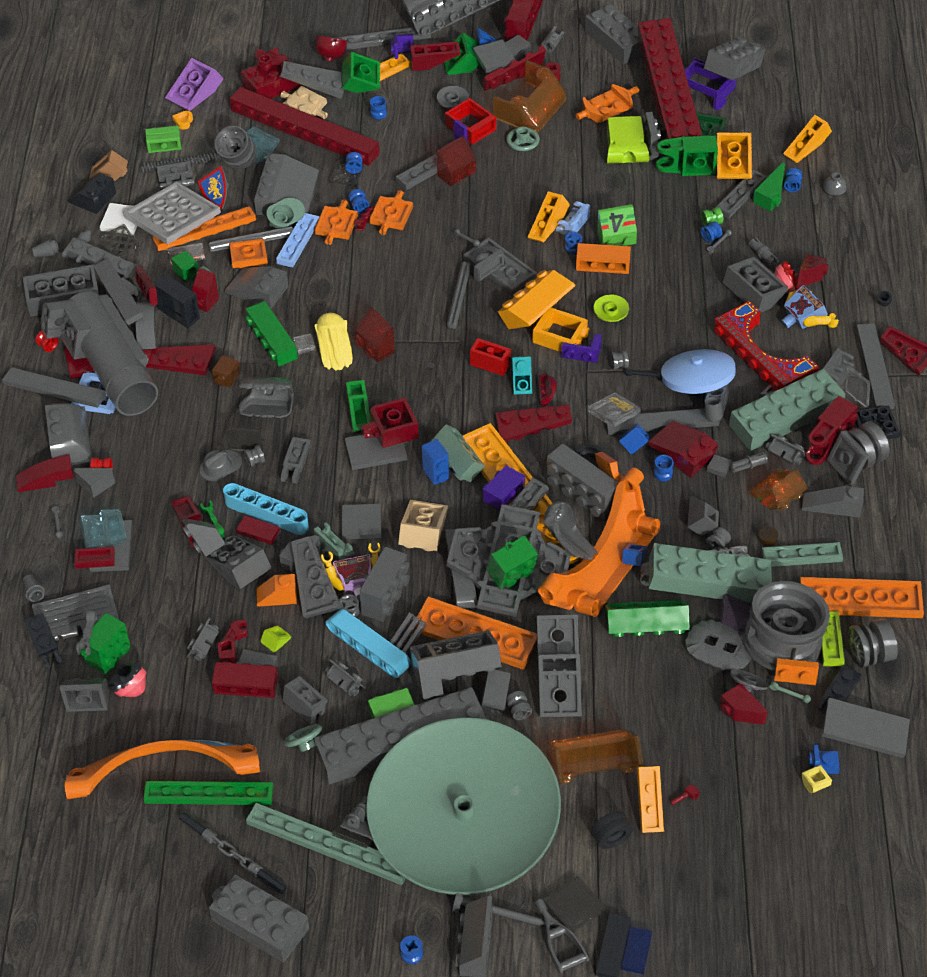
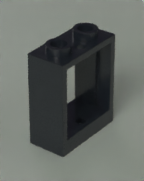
M166 274L154 283L157 293L158 310L187 329L200 319L196 293Z

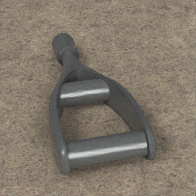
M538 899L535 904L544 916L547 946L558 972L563 974V971L585 961L588 962V954L579 939L570 929L549 914L543 899ZM550 926H555V927H556V928H553V929L549 930ZM566 934L576 945L580 954L559 963L550 940Z

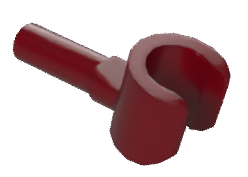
M688 785L684 793L672 799L670 803L674 805L687 797L694 801L700 796V790L694 785Z

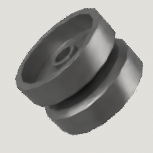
M869 421L859 425L858 428L847 431L869 455L862 470L889 457L888 440L877 424Z

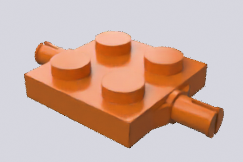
M398 190L395 197L380 196L370 217V224L381 226L379 230L381 235L382 233L385 235L388 228L404 229L413 209V202L402 199L403 191Z
M341 200L339 207L324 206L315 228V234L327 236L325 240L327 245L328 243L331 245L334 238L347 240L350 238L354 222L358 217V211L347 209L348 202L346 200Z

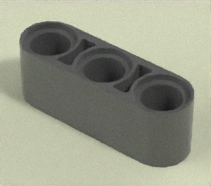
M728 384L717 390L707 392L705 414L708 421L714 422L722 419L729 398Z

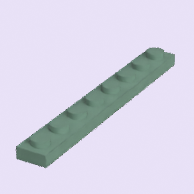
M256 803L246 819L247 824L399 885H403L405 878L386 862L378 850Z

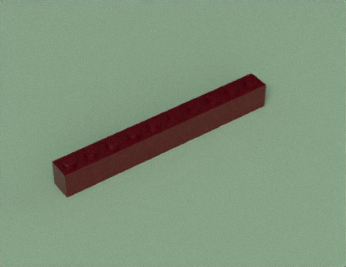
M240 87L230 97L231 111L345 157L351 152H357L362 156V164L370 166L380 155L379 142L245 88Z

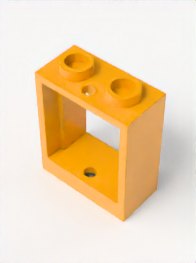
M550 308L542 315L533 329V343L562 352L563 343L581 345L583 338H586L589 333V328L587 327L588 320ZM553 323L576 330L571 339L548 332Z

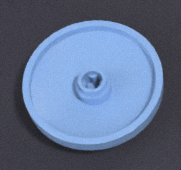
M707 349L680 353L666 361L661 369L662 381L665 386L671 390L689 394L717 390L731 382L736 374L735 362L732 357L720 351Z

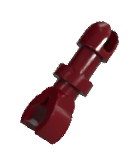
M369 206L366 212L362 213L360 218L355 220L354 225H358L357 231L365 229L366 223L370 221L374 211V206Z

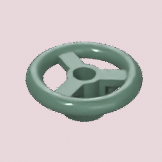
M527 127L513 129L506 138L507 144L517 151L532 150L539 144L540 140L538 133ZM516 134L517 139L512 142L511 138ZM521 143H522V144H524V143H530V144H531V145H528V146H518V145H520Z
M313 724L299 729L286 737L283 744L286 747L298 745L301 752L309 750L315 746L313 738L322 731V726Z

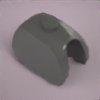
M247 377L238 382V387L251 388L250 394L240 402L239 411L241 415L282 418L291 414L294 392L290 380L278 377Z

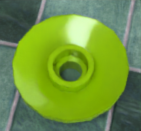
M617 295L602 296L595 301L593 306L596 316L608 322L622 320L629 312L628 302Z

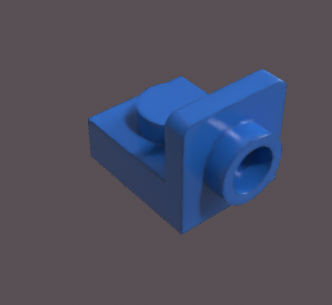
M814 745L813 751L809 752V765H812L813 768L821 765L827 774H839L838 751H819L818 745Z

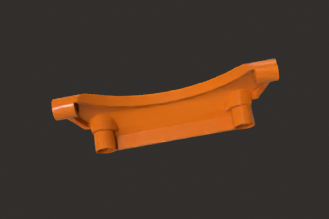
M630 468L616 486L607 523L594 546L597 554H594L593 559H584L577 566L566 572H550L540 585L538 593L545 604L571 610L574 606L576 612L593 617L597 616L633 566L622 562L623 549L628 544L647 547L654 536L658 534L660 529L659 519L647 517L644 512L645 508L639 486L644 479V475L640 470Z

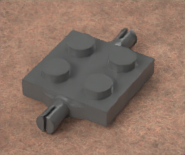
M646 112L642 116L644 140L649 151V159L656 160L659 156L657 145L658 140H660V130H657V119H654L653 113Z

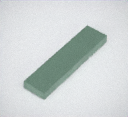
M840 542L762 547L761 550L762 558L771 560V567L843 562Z

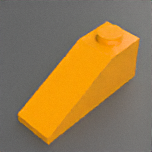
M814 115L783 154L795 163H798L819 147L832 132L828 122Z
M547 192L528 235L529 239L544 243L559 225V220H563L570 205L563 195Z

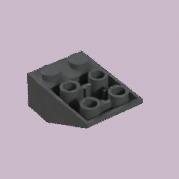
M235 535L227 537L224 540L225 545L208 556L203 555L231 585L239 589L271 569L262 548Z

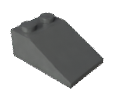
M272 266L242 268L225 289V293L254 304L265 301L269 308L272 309L288 288L287 272Z

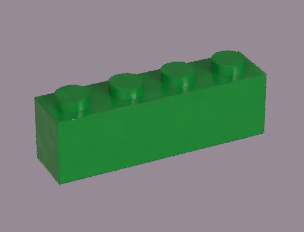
M265 301L246 308L245 322L248 327H252L254 336L260 339L262 348L264 350L267 349L271 361H275L279 367L298 359L296 345Z

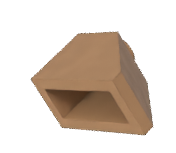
M111 150L92 166L89 179L101 173L116 181L119 177H123L126 174L128 161Z

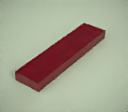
M141 265L135 266L136 283L150 305H158L156 287Z

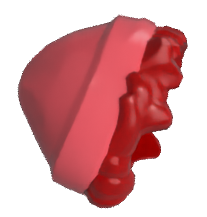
M784 261L775 268L774 275L789 287L786 292L787 294L800 288L797 287L798 273L793 270L787 261Z

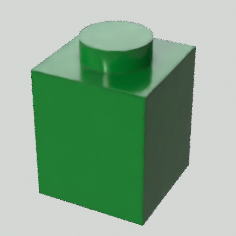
M187 251L171 258L173 271L184 282L197 276L198 263Z

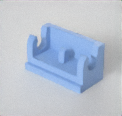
M576 201L574 205L580 209L573 207L564 220H559L558 224L560 225L556 227V232L563 235L570 232H578L590 218V205Z

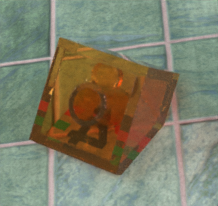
M798 469L777 470L753 487L749 493L770 510L779 509L781 511L788 508L791 501L800 498L803 495L802 492L808 487Z

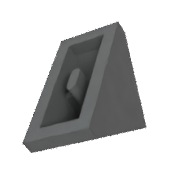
M75 468L74 470L77 483L93 498L115 484L113 468Z

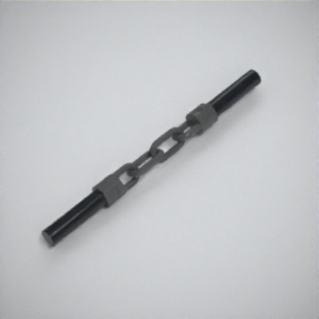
M185 812L180 814L179 819L199 833L208 843L216 844L218 850L226 856H232L238 860L240 866L254 877H259L280 894L286 891L287 887L265 872L263 867L255 861L241 856L236 852L234 846L227 841L218 839L215 832L205 828ZM224 844L231 848L230 853L222 849ZM246 860L251 863L248 867L244 865Z

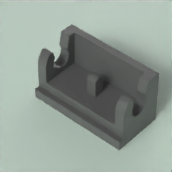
M837 348L823 369L841 387L854 368V364L845 358L852 361L854 357Z
M499 670L487 672L480 703L483 713L498 716L500 715L499 710H504L511 673Z
M299 676L284 685L283 702L307 723L313 724L317 713L323 716L328 700Z

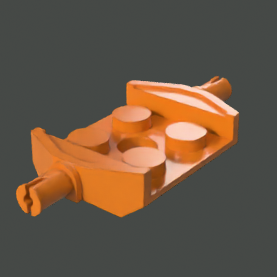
M612 84L610 91L588 101L584 97L582 99L583 111L575 114L576 119L580 120L587 117L596 123H601L608 120V117L619 115L632 108L633 101L631 96L639 93V88L635 86L626 90L623 87Z

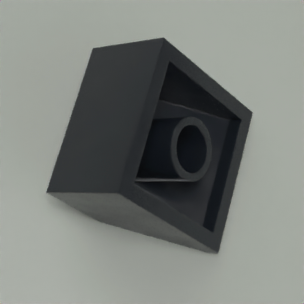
M101 173L95 175L68 200L69 203L97 214L116 194L114 179Z

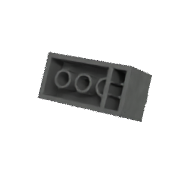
M489 630L410 647L415 684L425 702L444 695L442 679L452 680L456 676H471L479 671L489 672L502 667L498 643Z

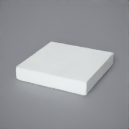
M110 203L101 222L100 230L134 235L137 225L124 218L123 213L133 206Z

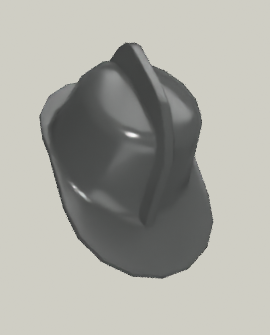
M213 450L205 456L200 466V474L207 481H218L238 470L242 465V457L232 450Z

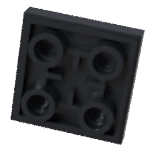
M890 406L857 410L858 418L855 422L857 428L865 422L872 421L882 429L887 439L900 437V432Z

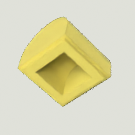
M821 765L802 772L803 784L811 794L830 786L832 783L831 778Z

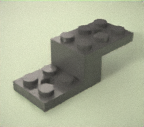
M578 615L537 616L540 718L582 717ZM556 630H560L564 634V638L560 642H556L552 638V633ZM558 690L564 691L566 693L565 701H556L554 698L555 692Z

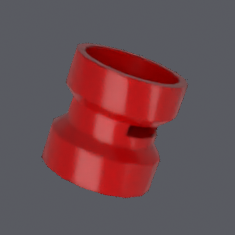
M92 457L90 468H113L112 458L99 459L98 457Z

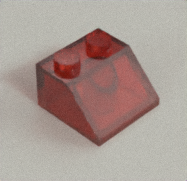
M464 136L437 150L438 177L450 187L476 172V158Z
M371 307L355 329V341L359 347L366 351L370 358H373L378 363L395 353L393 327Z

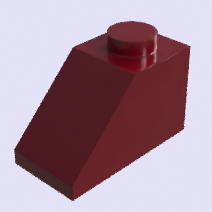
M202 268L198 270L192 291L197 295L199 310L208 312L219 300L216 275Z
M738 684L721 695L720 708L733 721L761 725L766 723L768 711L742 684Z

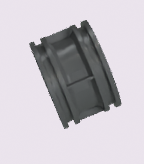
M778 581L764 585L753 597L750 619L747 621L744 646L748 654L761 666L773 671L776 669L777 658L816 662L822 647V637L826 632L830 617L826 601L815 590L800 583Z

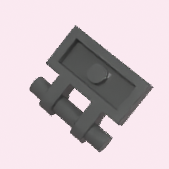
M190 161L156 166L161 190L176 182L172 180H178V183L187 188L190 185H194V179L190 178L193 177Z

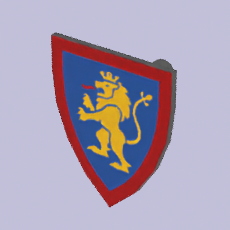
M220 166L197 182L203 196L223 209L229 184L223 167Z

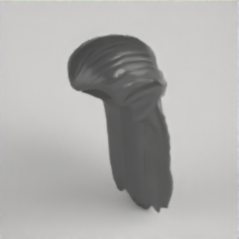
M556 501L550 504L545 512L544 525L556 536L557 540L571 556L580 557L585 560L593 559L597 551L579 532L576 526V517L573 516V511L569 504L564 501Z

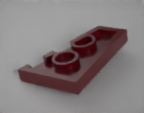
M889 326L881 336L880 342L919 376L927 367V344Z

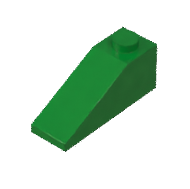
M782 162L754 191V204L770 212L779 206L782 200L781 191L785 163Z

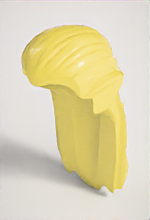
M325 313L319 317L315 324L323 365L327 369L332 367L335 371L342 370L344 366L348 368L352 364L353 358L347 332V320H344L336 313Z

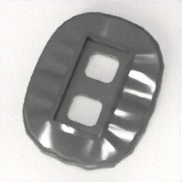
M712 619L708 621L701 620L697 625H693L685 640L686 648L690 655L705 664L722 670L743 669L752 659L744 646L745 632L722 621L716 622ZM707 636L718 639L715 646L704 642ZM726 643L737 646L734 653L723 650Z

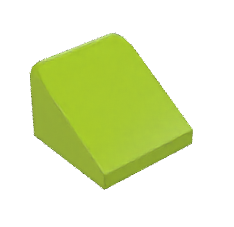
M277 625L264 630L261 643L275 652L288 642L292 636Z

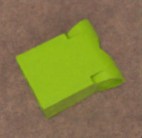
M608 117L607 137L609 150L607 164L649 162V151L644 142L642 117Z

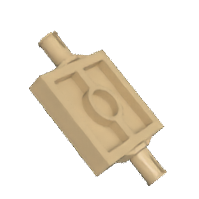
M303 86L298 88L293 94L285 91L281 93V97L286 99L283 104L313 116H319L323 119L327 118L328 114L321 110L327 104L326 98Z

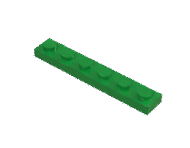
M146 781L144 803L255 805L258 803L260 805H272L274 786L273 782Z

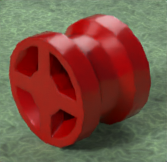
M42 331L35 338L36 344L46 352L53 351L59 341L57 337L46 339Z

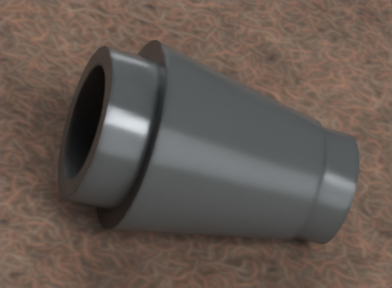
M49 239L32 248L35 258L56 256L57 253H60L56 239Z
M26 575L22 580L26 598L31 602L41 601L44 598V588L32 575Z

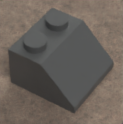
M75 678L73 680H65L60 685L66 712L108 710L109 686L106 678Z

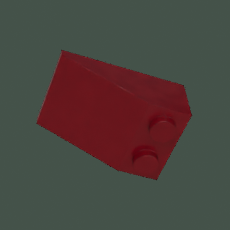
M675 421L670 422L648 442V445L661 455L670 456L673 459L674 466L689 478L693 477L712 460L719 445L706 433Z

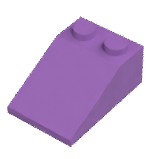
M191 58L165 98L191 111L216 91L223 78L215 69Z

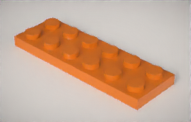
M800 577V584L812 588L822 596L829 607V612H839V615L898 618H923L924 615L921 581Z
M431 597L427 598L417 618L427 624L421 635L439 641L489 630L498 643L501 662L523 670L538 642L537 633ZM417 623V625L415 626V628L413 629V632H415V630H416L417 627L419 626L418 623Z

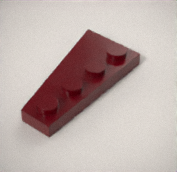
M544 46L538 47L539 51L533 54L531 52L525 54V58L520 61L514 60L510 62L507 68L501 67L484 76L482 84L484 90L495 89L499 85L508 84L512 80L523 78L530 73H536L541 70L546 52Z
M215 344L142 349L148 357L146 368L205 376L216 350Z
M568 404L496 412V422L499 435L507 443L508 440L515 439L516 441L522 439L524 435L531 433L533 435L539 434L541 430L547 428L551 430L571 424L572 416Z

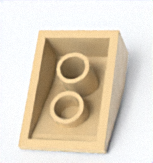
M410 500L400 525L398 545H404L406 548H422L425 551H437L448 506Z

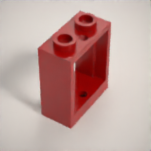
M471 98L445 112V125L452 131H454V121L458 120L460 122L461 119L469 114L480 121L470 128L467 127V142L471 145L497 130L496 116Z

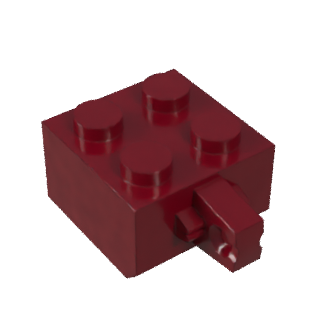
M406 397L373 406L370 409V423L363 425L361 428L364 439L378 437L382 448L418 439V422Z

